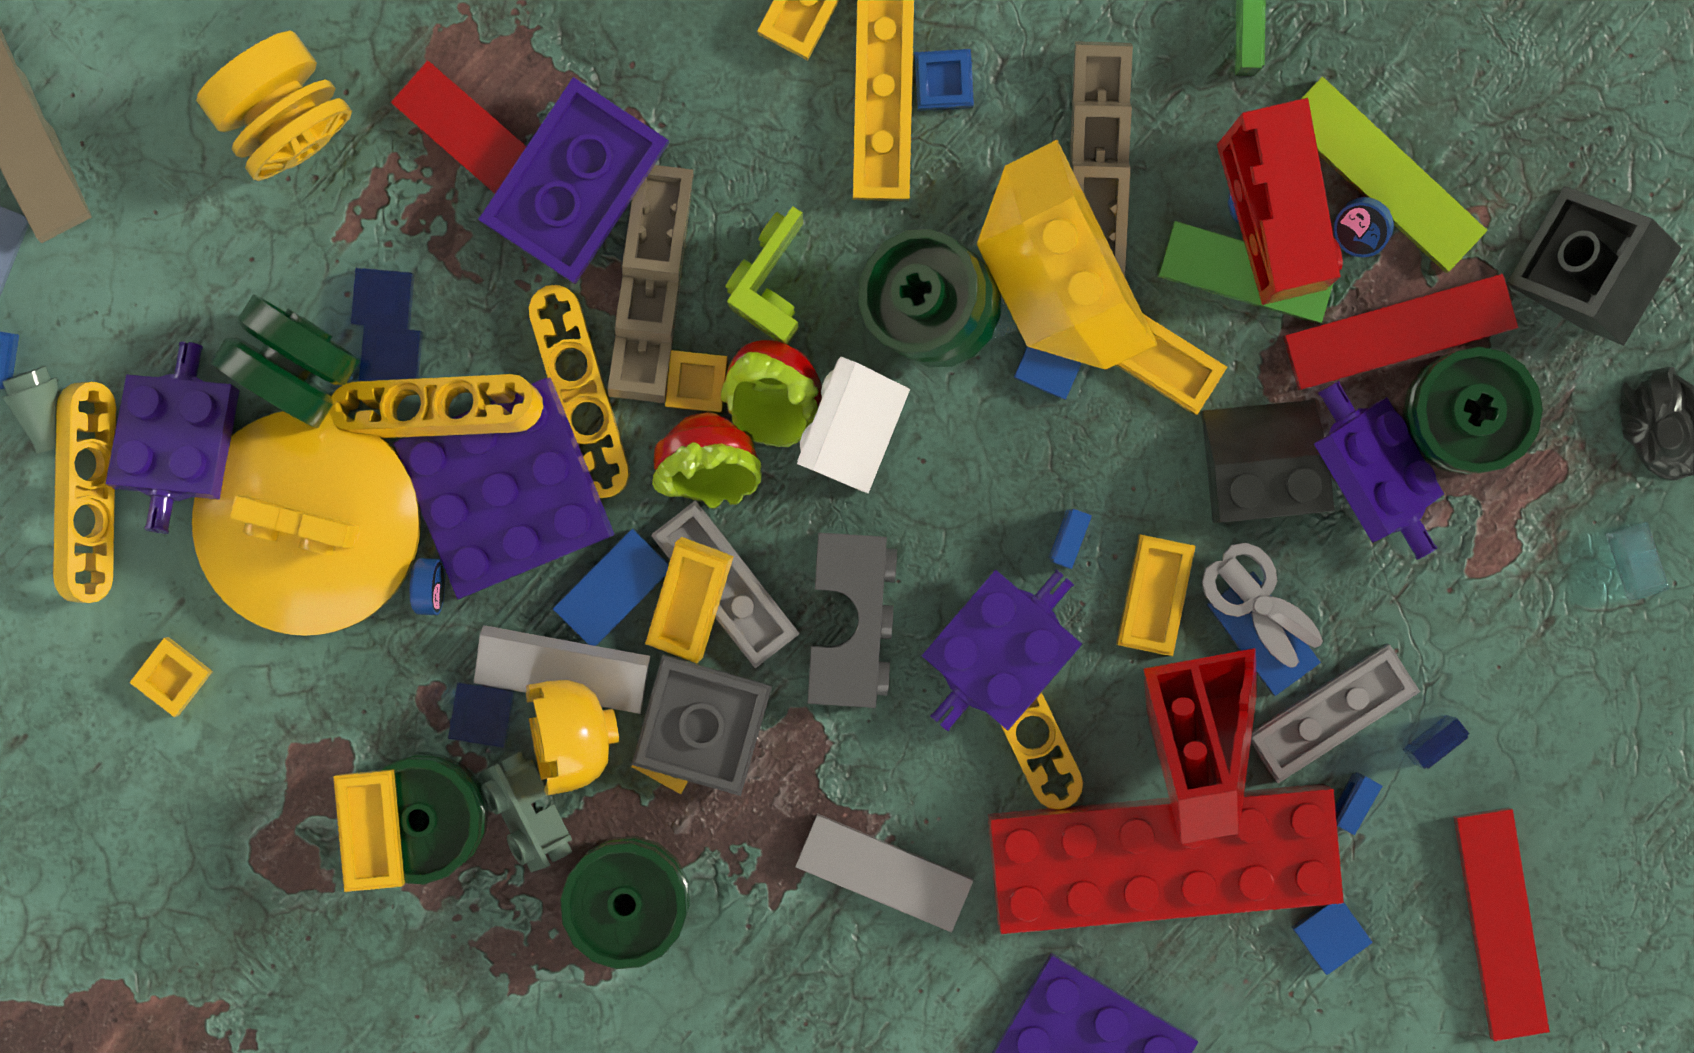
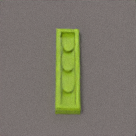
M1322 76L1301 98L1309 99L1319 156L1363 197L1373 198L1383 203L1392 215L1394 226L1445 273L1450 272L1488 230Z

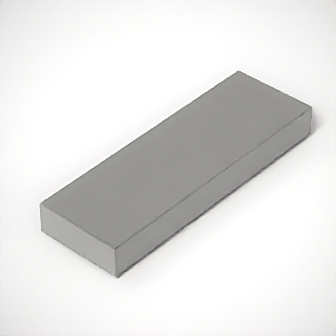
M696 500L651 535L669 559H671L675 542L680 537L734 556L715 618L754 668H757L800 634Z
M483 625L479 636L474 683L526 693V685L553 680H570L584 684L596 694L601 707L640 714L644 701L650 656Z
M1385 644L1253 729L1251 745L1274 781L1280 783L1420 693V690L1391 645Z
M818 813L795 866L798 869L951 933L974 881L969 876Z

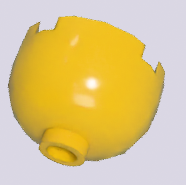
M553 680L526 685L527 703L534 702L536 717L529 718L539 775L541 780L547 779L544 789L545 794H559L587 786L602 774L608 764L609 744L619 742L614 710H602L598 698L592 690L584 684L570 680Z

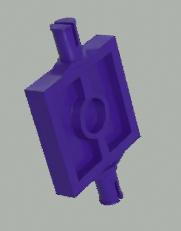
M179 342L174 374L160 377L126 374L105 484L114 489L139 491L151 497L144 529L154 533H169L174 501H182L192 497L220 500L240 390L232 384L204 382L197 378L203 346L192 342Z
M1340 381L1318 393L1319 396L1323 399L1336 422L1332 425L1329 434L1314 443L1371 542L1374 543L1391 533L1401 531L1416 560L1435 551L1438 547L1432 541L1420 519L1426 507L1443 496L1444 492L1437 482L1434 470L1424 460L1410 437L1403 418L1395 411L1387 397L1368 408L1355 410L1341 387Z
M1055 569L1052 576L1035 595L1018 589L995 570L921 655L943 674L952 690L933 714L931 713L930 715L936 722H939L953 706L954 709L940 724L945 730L949 731L964 711L971 706L987 712L1009 731L1083 645L1060 625L1055 613L1052 611L1070 588L1074 586L1066 578L1056 591L1050 594L1064 577L1057 569Z

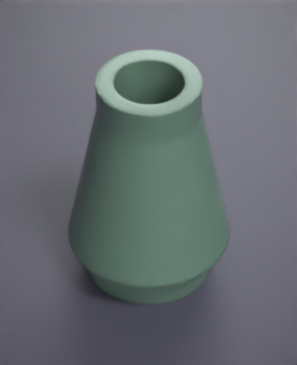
M46 366L2 381L7 393L2 398L32 441L37 454L55 449L56 406L59 397L57 377L50 378Z

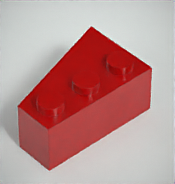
M1304 98L1243 112L1217 143V148L1261 303L1265 305L1327 290L1341 277L1340 270L1343 266L1340 246L1333 237L1309 99Z
M1256 648L1144 668L1147 715L1181 844L1239 834L1257 698Z

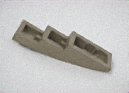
M0 28V169L36 238L41 243H44L90 219L92 216L53 127L45 120L29 81L22 70L16 65Z
M1075 41L1070 167L1125 277L1131 169L1129 165L1132 111L1130 93L1133 45L1132 43Z
M654 165L632 198L622 263L623 276L615 323V343L608 383V397L665 403L694 176L693 169Z

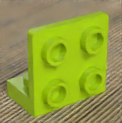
M792 206L786 216L779 212L772 216L758 238V241H760L759 246L763 249L754 263L751 264L743 259L725 286L728 289L727 293L731 295L727 300L731 311L773 340L789 345L799 330L798 321L792 318L795 314V307L768 288L765 289L761 296L756 292L804 224L803 212Z

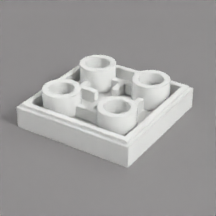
M840 357L834 370L829 372L824 379L821 390L822 400L813 423L807 426L800 440L801 453L797 464L852 488L869 493L910 389L857 362Z

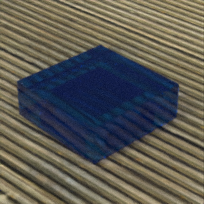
M355 268L351 324L355 326L410 330L415 274L411 272Z
M364 325L359 381L419 379L423 332Z
M458 682L448 739L502 748L506 747L515 691Z
M1446 715L1402 750L1414 765L1423 769H1429L1468 738L1469 732L1458 718Z

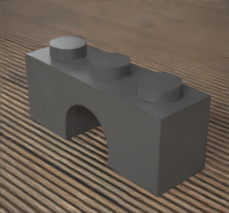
M818 532L815 590L837 591L849 597L858 611V625L854 634L841 644L833 646L811 645L807 704L876 708L877 695L888 696L890 662L879 661L880 639L892 638L894 605H883L884 582L895 583L897 549L886 548L887 537Z

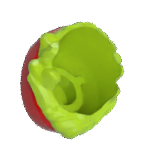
M760 340L746 344L732 359L721 390V400L727 403L728 412L732 415L733 424L739 430L751 436L752 441L764 443L768 446L790 447L801 440L804 430L813 423L822 400V384L813 365L802 352L778 341Z
M713 412L694 414L684 418L654 448L653 462L655 472L652 485L657 492L668 497L681 496L705 502L711 509H716L723 500H727L730 505H737L741 502L744 495H751L757 490L762 479L761 462L758 459L751 437L739 430L728 419Z

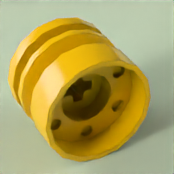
M290 30L277 33L262 40L239 54L214 74L197 94L196 101L218 131L228 132L246 125L245 129L233 142L232 151L237 157L244 158L250 156L246 162L245 169L253 180L257 181L273 177L309 159L330 141L331 137L341 130L352 114V110L343 99L330 100L336 89L331 81L324 79L303 87V84L315 71L317 62L297 34Z

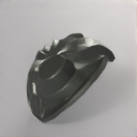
M1674 367L1657 369L1652 373L1649 380L1641 382L1636 389H1632L1627 382H1624L1620 391L1622 404L1619 407L1623 438L1633 444L1642 463L1650 472L1658 477L1679 480L1694 475V385L1676 375Z

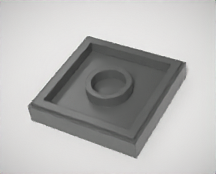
M663 655L631 765L741 796L772 685Z

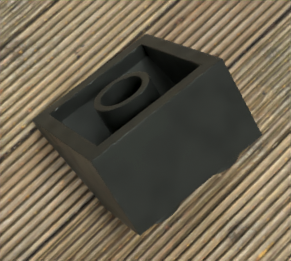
M1564 186L1507 283L1515 290L1579 328L1624 346L1682 248L1652 218Z
M1315 399L1201 411L1213 523L1335 511L1331 472L1314 443L1324 437Z

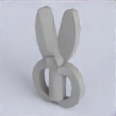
M1249 543L1230 545L1223 553L1222 561H1215L1205 568L1201 583L1204 595L1212 606L1223 614L1236 617L1251 612L1252 622L1258 638L1268 652L1279 662L1290 668L1297 666L1299 663L1297 654L1283 628L1307 645L1314 648L1321 646L1323 642L1321 634L1306 614L1295 605L1283 599L1270 596L1277 583V573L1271 558L1261 548ZM1245 555L1250 557L1260 566L1264 575L1261 586L1238 562L1237 556ZM1218 574L1244 601L1242 604H1231L1221 596L1215 583Z

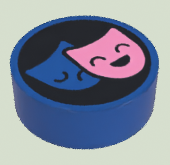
M1368 197L1356 198L1348 202L1339 212L1334 223V235L1339 246L1345 252L1356 257H1370L1379 253L1390 240L1394 229V222L1389 209L1380 201Z
M419 558L413 565L410 577V603L412 610L417 615H439L445 596V569L441 559Z

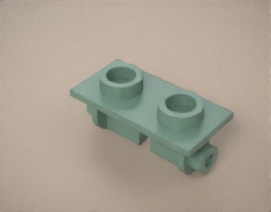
M519 752L501 761L506 772L503 773L499 764L480 772L485 782L481 785L483 797L494 814L498 815L501 813L510 831V834L507 835L509 848L521 865L527 864L530 872H534L550 866L545 854L548 853L551 861L555 862L572 853L568 844L572 837L568 833L555 805L553 804L538 813H535L531 803L547 796L544 791L545 786L532 759L526 761L522 752Z

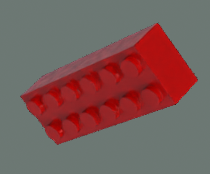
M1325 784L1244 791L1239 834L1181 844L1170 798L1070 806L1060 810L1047 808L988 814L997 923L1001 934L1344 903L1334 789Z

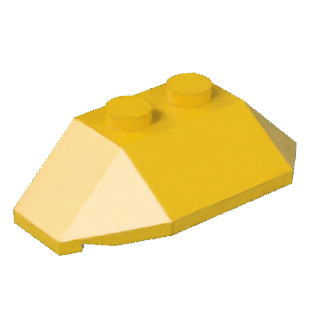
M1058 140L1005 165L978 238L977 246L1026 346L1104 370L1156 346L1157 342Z

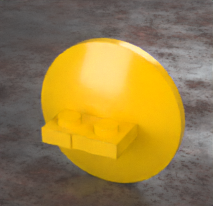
M282 411L262 417L237 431L231 436L220 500L195 497L192 510V534L195 551L200 566L215 592L228 606L248 621L263 628L290 635L307 636L336 632L351 627L376 613L393 597L406 579L413 565L420 538L421 518L416 492L412 480L397 452L387 441L379 436L354 433L338 428L334 425L330 412L319 428L310 426ZM347 417V422L354 421V419Z

